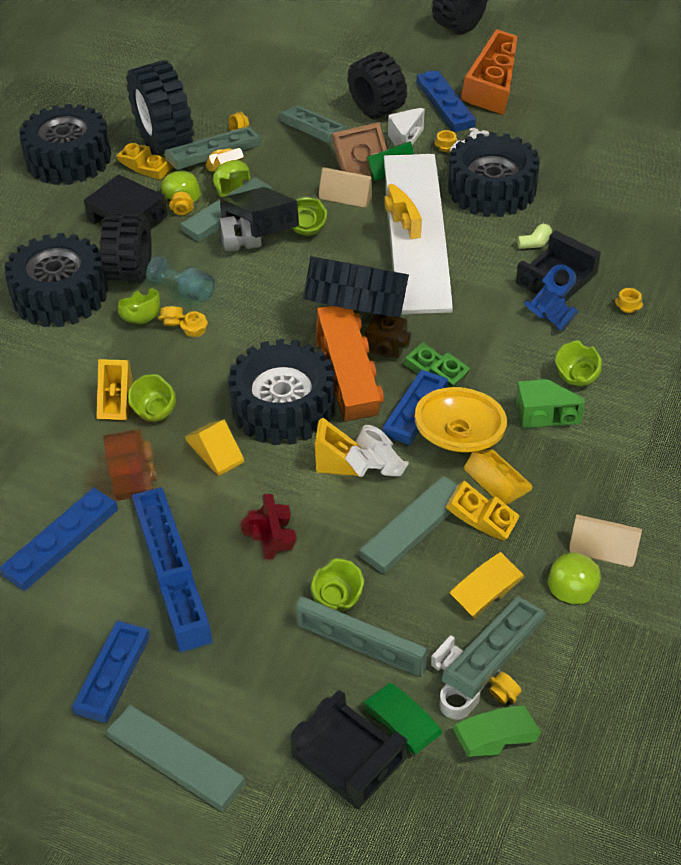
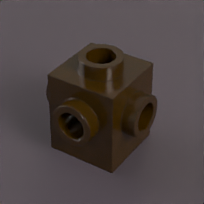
M373 314L365 331L369 352L399 359L403 348H408L411 340V332L407 331V319L401 317Z

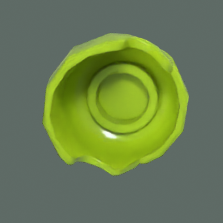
M229 160L216 168L213 174V184L220 197H225L241 187L245 179L250 181V170L246 163L239 160Z
M180 170L169 173L161 182V194L165 195V201L171 200L172 195L177 192L188 193L194 202L201 196L197 178L187 171Z
M310 197L296 199L298 203L299 225L293 227V231L306 237L318 234L326 224L327 209H325L319 199H312Z
M150 288L147 295H142L136 290L131 298L127 297L118 301L120 317L132 324L148 323L159 314L160 293L154 288Z
M578 340L564 344L556 352L555 357L559 376L570 385L587 386L593 383L602 372L603 361L599 353L596 352L595 347H586Z
M143 375L135 380L128 390V401L131 408L140 418L148 422H158L169 416L176 406V392L160 375Z
M569 552L561 555L554 561L547 583L550 592L559 600L570 604H584L589 602L592 595L598 590L602 578L599 566L590 557L578 552Z
M339 558L332 559L328 565L318 569L313 576L311 594L314 602L341 613L353 608L359 602L364 586L361 569L352 561Z

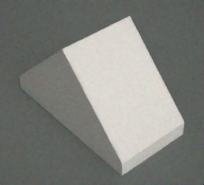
M417 108L388 115V136L395 146L411 141L412 145L424 130L425 109Z

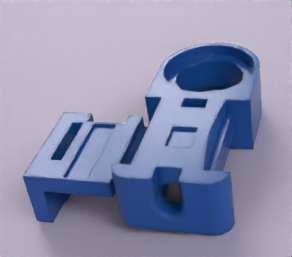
M556 265L542 280L546 285L532 302L525 301V306L539 318H548L559 330L564 331L579 313V310L574 306L572 308L568 307L565 304L566 299L559 297H565L576 282V274L568 266ZM560 270H566L569 274V281L564 286H558L555 282V275Z

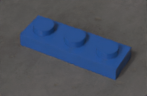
M421 370L384 424L383 432L386 436L411 445L419 432L414 418L418 402L432 391L447 388L448 378Z
M116 621L72 705L75 715L108 723L150 638L149 629Z

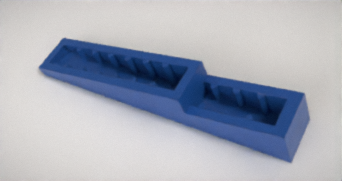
M160 487L133 494L132 499L179 653L213 643L210 625L193 579L191 566L163 488Z

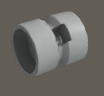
M234 216L219 218L224 252L239 250L241 246H244L246 249L261 247V237L255 238L251 235L249 221L241 217L237 220ZM240 229L241 236H235V230Z

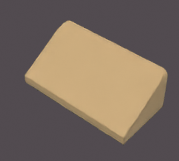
M323 167L319 199L363 208L367 207L372 198L371 176Z
M576 514L569 552H578L593 559L633 567L642 529Z

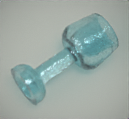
M161 255L153 257L147 267V277L150 281L161 282L165 278L178 283V291L184 298L205 302L214 291V278L197 267H189L181 273L171 269L168 260Z

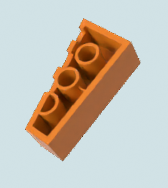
M498 29L495 30L465 76L461 101L504 115L510 92L518 36Z
M326 306L317 308L315 340L317 346H321V350L325 354V360L329 359L332 364L334 383H337V385H334V393L343 420L346 422L379 415L380 403H384V394L381 385L376 386L375 383L376 367L374 361H369L367 356L369 345L366 336L362 337L360 333L362 329L360 315L358 312L354 313L353 309Z

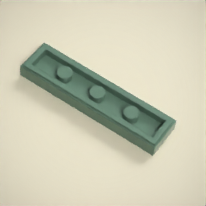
M298 105L278 113L280 122L327 143L333 142L332 133L349 129L341 123Z
M247 126L246 128L243 127L165 150V159L176 170L206 162L210 154L218 149L231 148L235 150L240 148L243 151L260 146L262 137Z
M255 177L226 196L260 187L273 190V187ZM220 200L181 223V231L200 242L219 230V218H222Z
M442 476L359 550V557L385 574L451 514L445 506L455 491L457 484Z
M517 596L443 672L442 681L473 699L491 677L498 672L543 623L547 612Z
M301 597L296 604L297 625L415 676L422 677L427 665L426 647L305 597Z
M129 705L106 731L108 738L221 812L225 811L246 784L244 776L132 705Z

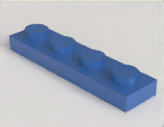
M438 70L427 71L417 75L416 83L453 132L475 127V117Z
M93 487L0 566L2 576L25 592L118 510L116 501Z

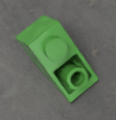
M548 379L518 381L516 406L522 428L582 423L585 406L584 398Z

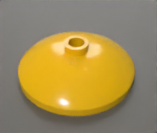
M448 387L437 389L421 398L415 409V424L419 432L434 445L453 452L470 453L487 449L502 439L507 427V416L501 405L490 396L468 388Z

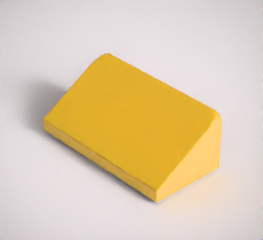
M493 449L472 452L464 466V470L492 497H498L506 505L528 493L533 488L529 481Z

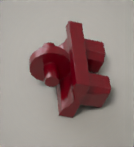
M264 493L262 496L263 506L257 511H249L247 513L248 516L240 522V528L245 536L252 537L254 541L260 540L264 559L274 560L278 550L292 551L297 537L295 529L280 528V526H288L291 511L289 505L275 504L273 494Z

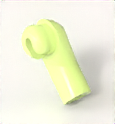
M543 223L537 226L532 235L518 236V249L542 248L548 242L549 235L552 234V228L548 224Z

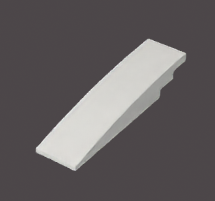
M435 154L384 156L386 196H388V185H396L413 201L422 218L421 238L410 239L408 230L402 228L401 221L394 222L391 212H387L393 271L409 274L402 314L452 313L453 305Z

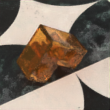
M141 429L104 435L106 460L115 501L131 499L133 494L152 490L151 482L157 481L154 462L147 463V461L153 460L150 441H143Z

